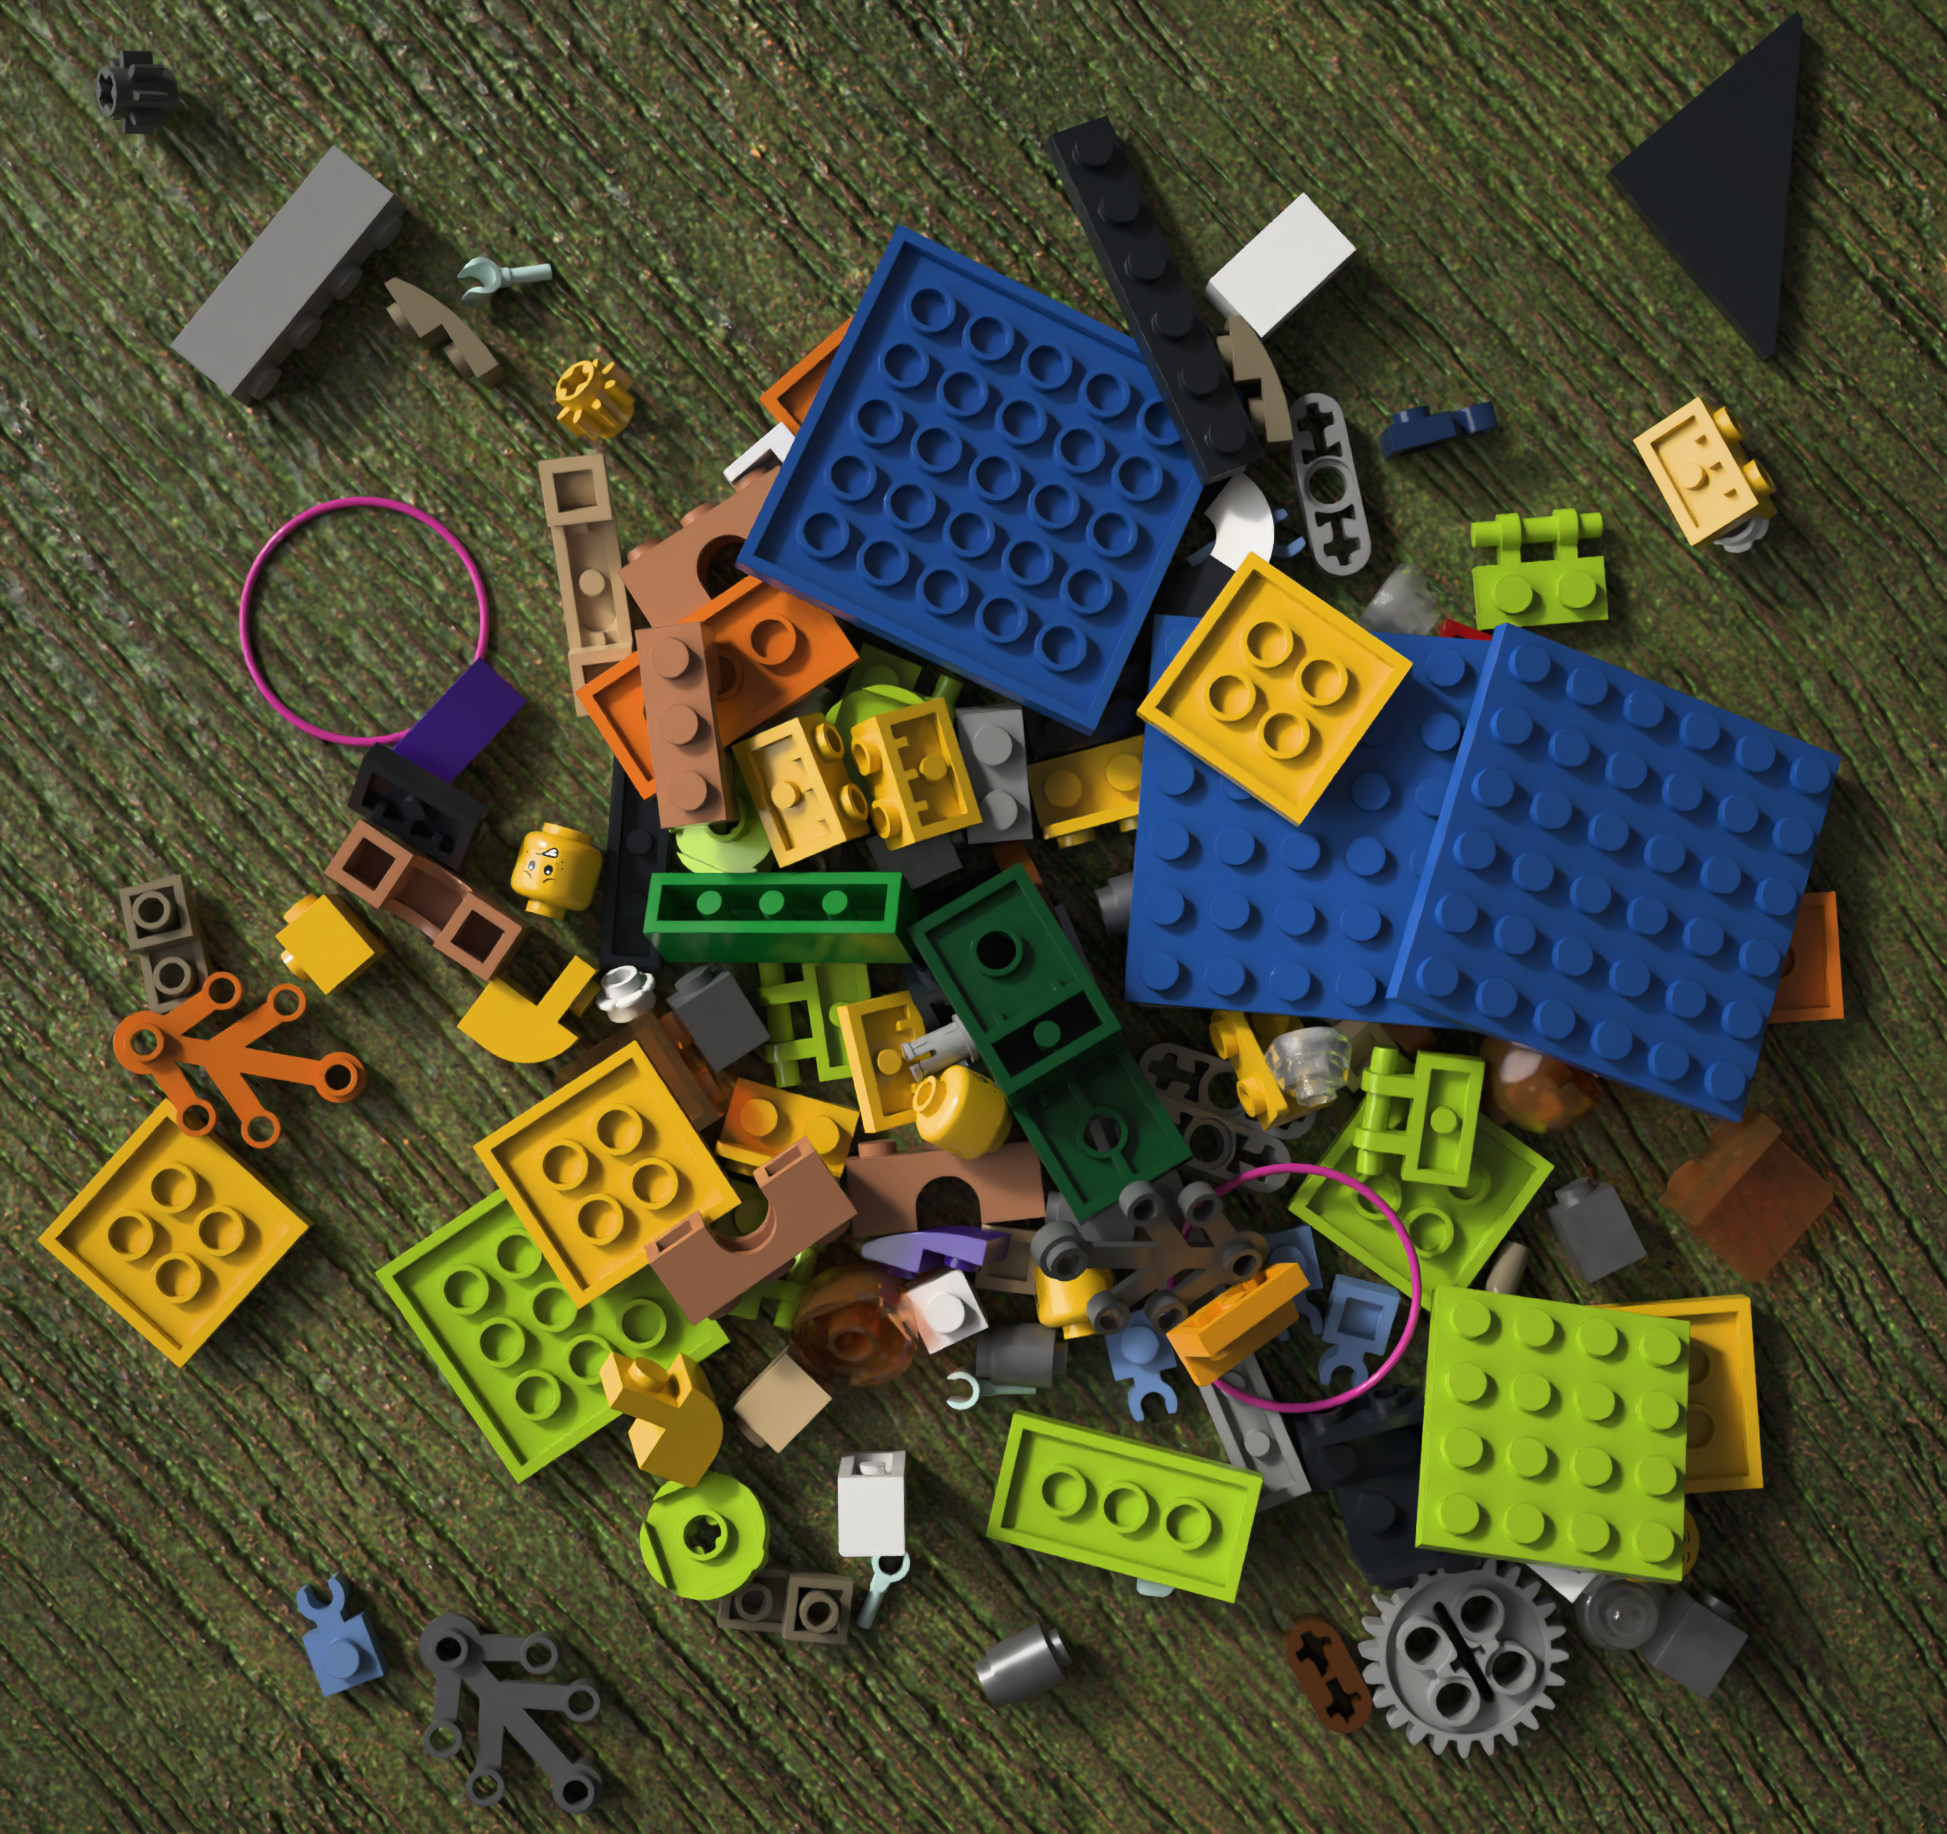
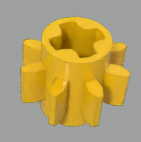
M594 359L592 363L580 361L574 364L562 375L556 387V401L564 408L557 416V419L577 438L583 434L587 435L592 441H596L598 437L604 439L614 437L628 425L633 416V403L635 399L627 392L633 384V380L614 362L605 366L600 360Z

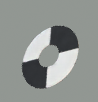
M1243 472L1203 487L1194 510L1205 514L1213 522L1217 535L1215 547L1208 558L1198 565L1188 568H1178L1169 565L1146 616L1153 618L1154 614L1203 618L1250 551L1269 563L1274 545V523L1271 510L1261 490Z

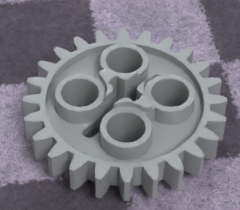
M1481 1558L1482 1564L1473 1570L1456 1574L1445 1573L1443 1568L1418 1574V1582L1405 1588L1396 1589L1391 1598L1377 1593H1373L1371 1596L1382 1614L1381 1617H1362V1625L1366 1631L1375 1636V1639L1358 1643V1650L1362 1657L1374 1660L1375 1662L1362 1668L1361 1674L1367 1684H1380L1370 1695L1376 1708L1391 1705L1385 1717L1393 1729L1409 1721L1406 1735L1410 1743L1416 1745L1429 1733L1430 1746L1435 1754L1440 1755L1448 1741L1453 1740L1461 1758H1467L1471 1741L1479 1740L1488 1756L1493 1755L1494 1736L1502 1734L1509 1743L1515 1746L1518 1744L1514 1728L1516 1724L1521 1721L1533 1730L1539 1728L1536 1718L1531 1713L1535 1705L1551 1710L1556 1706L1544 1689L1546 1685L1562 1686L1565 1684L1566 1680L1559 1671L1551 1666V1663L1569 1659V1653L1562 1645L1551 1642V1640L1566 1633V1629L1559 1619L1546 1618L1557 1606L1549 1595L1535 1597L1541 1584L1532 1574L1517 1581L1521 1567L1516 1562L1506 1561L1496 1570V1559ZM1477 1595L1489 1598V1607L1480 1618L1475 1620L1461 1618V1609L1469 1598ZM1441 1602L1444 1604L1456 1629L1467 1643L1469 1652L1492 1689L1493 1695L1490 1699L1485 1700L1481 1697L1470 1674L1458 1658L1457 1651L1433 1612V1605L1435 1603ZM1429 1627L1434 1630V1638L1425 1649L1410 1651L1405 1648V1640L1414 1629ZM1507 1651L1520 1653L1519 1663L1512 1672L1504 1675L1492 1673V1665L1501 1653ZM1454 1682L1465 1685L1464 1694L1457 1703L1449 1706L1436 1703L1440 1689L1446 1684Z

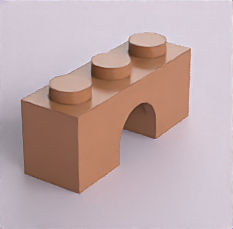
M779 465L770 471L763 466L749 472L734 485L737 493L716 507L713 502H707L696 507L681 519L680 523L683 527L681 530L664 541H661L659 537L651 538L638 545L627 555L630 563L618 570L617 573L652 628L675 625L715 598L708 583L709 565L714 556L725 547L745 543L781 468Z
M701 621L635 630L661 829L678 830L740 821L732 756H728L724 750L717 717V693L723 692L715 627Z
M358 820L324 871V874L375 908L387 910L421 930L434 941L432 946L486 982L491 981L495 975L505 972L535 927L412 844L371 820Z
M1020 1125L1011 1126L1006 1140L996 1151L987 1152L982 1157L972 1160H965L921 1138L922 1147L897 1149L896 1139L858 1143L859 1154L848 1155L845 1161L849 1198L858 1214L852 1217L854 1238L918 1231L917 1197L928 1182L942 1176L957 1177L972 1186L979 1199L982 1224L1040 1218L1046 1215L1040 1158L1027 1136L1023 1134V1129Z
M804 1136L753 1171L759 1188L768 1199L767 1216L757 1230L743 1237L721 1235L709 1225L698 1209L644 1246L649 1265L693 1326L707 1317L710 1321H714L728 1314L740 1303L742 1299L740 1294L760 1280L764 1283H770L786 1274L796 1262L795 1256L814 1243L818 1246H823L834 1241L847 1230L850 1225L848 1220L858 1214L850 1198L807 1136Z

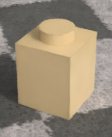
M789 1343L736 1398L732 1409L739 1417L735 1420V1424L753 1444L762 1448L768 1443L779 1454L833 1398L835 1386Z

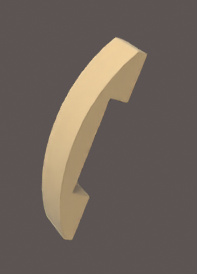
M604 453L538 461L547 525L551 527L570 648L567 655L577 717L588 716L589 714L575 691L635 652L628 589L617 573L618 570L624 567Z

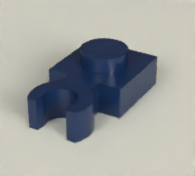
M1492 401L1469 406L1454 412L1449 410L1431 415L1430 407L1427 405L1394 414L1392 416L1394 425L1388 426L1378 436L1383 459L1387 461L1445 446L1449 442L1490 433L1492 428L1498 426Z

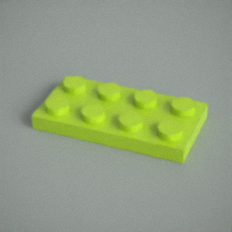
M1017 1409L1013 1414L985 1537L1235 1603L1265 1473Z

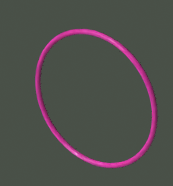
M358 496L341 498L310 508L290 520L270 538L260 551L247 576L239 610V630L245 661L251 676L267 701L284 718L306 733L322 740L354 747H373L376 742L382 745L397 743L411 728L378 737H351L325 731L308 723L288 709L267 685L258 668L249 633L251 596L263 565L277 545L301 524L332 510L354 506H375L403 512L419 519L442 535L461 557L470 573L476 589L480 610V635L474 661L479 657L484 661L489 639L490 614L488 598L479 570L464 545L447 527L424 511L406 503L386 498Z
M1301 1163L1274 1164L1244 1172L1216 1188L1215 1192L1221 1197L1245 1182L1279 1173H1308L1336 1180L1361 1193L1381 1210L1397 1231L1409 1260L1412 1277V1304L1405 1331L1397 1347L1383 1366L1354 1389L1326 1400L1311 1403H1281L1250 1395L1234 1387L1221 1377L1213 1382L1218 1388L1232 1397L1266 1410L1287 1413L1326 1410L1345 1404L1372 1389L1387 1376L1405 1353L1413 1337L1421 1309L1422 1279L1420 1265L1412 1239L1395 1211L1371 1188L1357 1179L1327 1167ZM1206 1200L1201 1201L1196 1208L1202 1206ZM1187 1220L1180 1231L1185 1240H1187L1194 1227ZM1177 1274L1167 1280V1290H1171L1177 1285Z

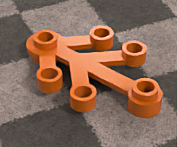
M216 972L210 975L205 980L202 991L166 1015L154 1011H139L129 1015L118 1025L113 1038V1049L116 1058L124 1068L140 1075L152 1074L177 1110L176 1122L179 1129L191 1137H203L212 1133L218 1125L219 1113L212 1102L200 1099L177 1062L200 1065L205 1068L241 1120L243 1139L250 1146L259 1149L269 1148L281 1139L283 1123L277 1114L265 1109L241 1073L312 1085L316 1087L317 1092L324 1099L334 1103H347L355 1100L363 1093L367 1085L368 1075L365 1065L358 1057L350 1053L334 1052L318 1061L246 1048L283 1022H295L301 1019L307 1012L309 1002L306 993L300 987L289 983L274 987L270 991L266 1003L209 1041L184 1037L182 1035L216 1010L229 1011L236 1008L242 1002L245 994L244 985L236 975L228 972ZM228 979L235 987V994L229 1002L220 1004L213 998L212 989L218 981ZM285 991H293L299 997V1007L291 1015L281 1014L276 1007L278 996ZM145 1030L153 1032L157 1038L156 1049L149 1055H142L135 1048V1038L140 1032ZM336 1065L347 1067L351 1073L349 1085L342 1090L332 1088L327 1080L328 1072ZM195 1105L203 1106L209 1113V1122L201 1130L192 1129L186 1120L187 1112ZM261 1116L270 1119L274 1125L272 1137L264 1142L256 1140L251 1133L253 1121Z

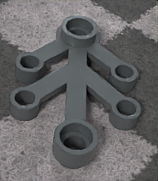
M1140 1180L1129 1184L1123 1189L1119 1197V1206L1130 1223L1143 1227L1153 1241H1085L1073 1223L1060 1220L1048 1223L1035 1234L1031 1242V1253L1047 1277L1064 1282L1078 1278L1086 1268L1138 1269L1112 1289L1098 1292L1088 1301L1086 1314L1096 1331L1102 1335H1113L1123 1330L1130 1320L1129 1307L1182 1269H1196L1171 1290H1161L1154 1293L1144 1305V1314L1153 1329L1159 1334L1166 1335L1167 1332L1188 1318L1186 1307L1218 1284H1237L1255 1276L1267 1261L1269 1246L1264 1236L1256 1228L1240 1222L1229 1223L1222 1213V1200L1212 1186L1203 1181L1194 1182L1186 1186L1181 1191L1177 1203L1187 1221L1195 1227H1203L1209 1238L1207 1242L1186 1241L1164 1212V1201L1155 1187L1148 1181ZM1148 1199L1144 1205L1135 1208L1139 1202ZM1206 1200L1202 1206L1194 1209L1199 1202ZM1114 1309L1110 1314L1103 1316L1108 1310ZM1171 1309L1168 1313L1161 1316L1164 1311Z
M455 1612L444 1613L431 1620L422 1632L419 1641V1652L423 1663L436 1674L434 1720L424 1735L426 1750L436 1758L447 1759L454 1756L464 1743L466 1729L463 1722L459 1719L462 1682L464 1680L480 1698L476 1767L466 1784V1791L470 1800L479 1806H492L502 1798L507 1788L508 1776L503 1768L506 1727L553 1780L552 1795L561 1809L571 1814H583L592 1810L599 1803L605 1789L606 1777L603 1768L597 1761L587 1756L570 1758L528 1709L564 1711L566 1716L573 1721L587 1722L597 1715L603 1701V1692L599 1684L589 1678H579L572 1683L500 1679L485 1662L520 1661L523 1667L532 1674L541 1675L548 1673L555 1667L561 1654L560 1642L551 1632L536 1631L529 1636L486 1634L481 1632L473 1619ZM446 1637L456 1639L461 1645V1654L454 1657L447 1656L440 1648V1640ZM535 1643L547 1645L551 1650V1659L545 1662L536 1661L530 1654V1646ZM576 1691H586L593 1697L594 1705L589 1709H580L573 1704L571 1696ZM440 1727L449 1728L455 1734L456 1743L448 1746L440 1744L435 1738V1730ZM481 1775L492 1776L497 1781L498 1790L492 1793L483 1792L479 1789L476 1779ZM574 1780L581 1781L587 1786L588 1795L583 1798H574L567 1792L566 1784Z

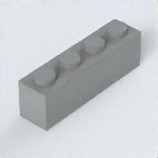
M333 145L176 337L170 347L245 406L253 398H263L278 382L282 373L279 366L294 348L297 350L303 349L316 336L322 325V320L319 317L335 298L337 300L344 299L356 287L362 276L360 267L375 248L379 251L385 249L396 238L402 228L403 221L400 218L406 212V208L391 191Z

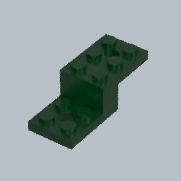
M1020 862L906 928L910 938L972 1039L982 1063L1000 1089L1009 1108L1080 1226L1119 1204L1120 1194L1129 1184L1140 1180L1148 1181L1152 1184L1193 1159L1192 1152L1126 1047L1122 1026ZM1003 937L1009 939L1016 946L1014 960L1003 969H990L979 961V951L982 945L991 938ZM1097 1118H1109L1120 1126L1122 1136L1114 1149L1107 1152H1097L1085 1143L1084 1131L1091 1121Z

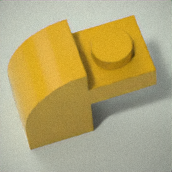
M586 954L575 955L542 1000L506 973L495 975L457 1025V1028L492 1054L508 1061L536 1063L551 1059L573 1048L586 1035L568 1021L567 1017L572 1012L580 1018L597 998L596 996L603 989L595 980L604 968L598 967L599 964Z
M612 1351L599 1370L609 1407L637 1418L628 1433L639 1469L694 1489L717 1455L723 1438L722 1418L705 1372L696 1361L681 1352L666 1372L658 1363L648 1358L637 1357L634 1360Z

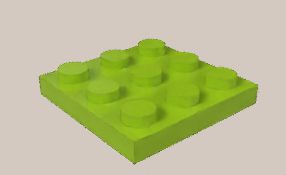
M1398 1054L1396 1071L1414 1074L1415 1064L1401 1054ZM1365 1095L1315 1165L1327 1167L1357 1179L1371 1188L1395 1211L1411 1237L1418 1256L1422 1279L1421 1306L1431 1312L1432 1289L1438 1284L1467 1288L1555 1166L1478 1111L1467 1188L1402 1180L1400 1175L1402 1155L1384 1153L1382 1173L1380 1175H1368L1357 1172L1356 1165L1359 1148L1353 1145L1356 1124L1363 1122ZM1392 1096L1389 1128L1406 1130L1411 1098ZM1308 1174L1285 1207L1412 1299V1277L1409 1260L1403 1243L1388 1218L1375 1204L1353 1188L1327 1177Z

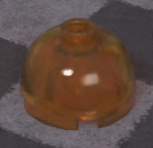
M1487 1035L1483 1039L1477 1056L1482 1057L1485 1061L1482 1083L1485 1093L1480 1097V1104L1487 1114L1500 1126L1505 1127L1512 1121L1529 1133L1550 1135L1569 1129L1601 1105L1602 1101L1597 1099L1600 1093L1586 1071Z
M845 1262L831 1265L815 1274L797 1297L792 1314L790 1349L798 1364L815 1377L825 1381H829V1372L841 1376H850L849 1386L855 1387L887 1383L905 1373L912 1363L913 1352L917 1350L919 1331L915 1312L907 1295L910 1291L905 1283L890 1270L872 1263Z

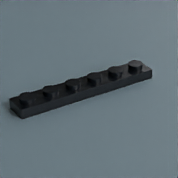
M1108 116L1051 134L1045 146L1202 487L1259 466L1266 455Z

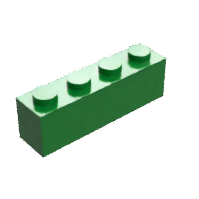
M902 872L652 873L643 933L667 962L914 963L916 946L906 928L919 921L920 902Z

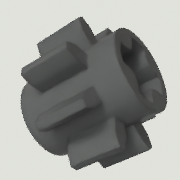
M120 50V58H110V67L104 66L98 72L96 95L99 108L104 116L111 117L112 120H121L123 134H153L154 127H164V118H171L176 112L178 89L175 77L170 69L164 68L161 64H153L152 51Z

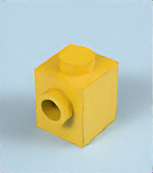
M314 893L307 895L286 912L283 918L289 925L275 936L286 949L281 953V958L287 967L305 983L312 979L325 995L343 991L388 952L339 894H323L319 899Z

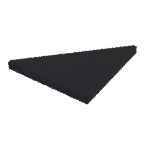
M1797 11L1605 175L1607 180L1761 362L1776 352L1803 18Z

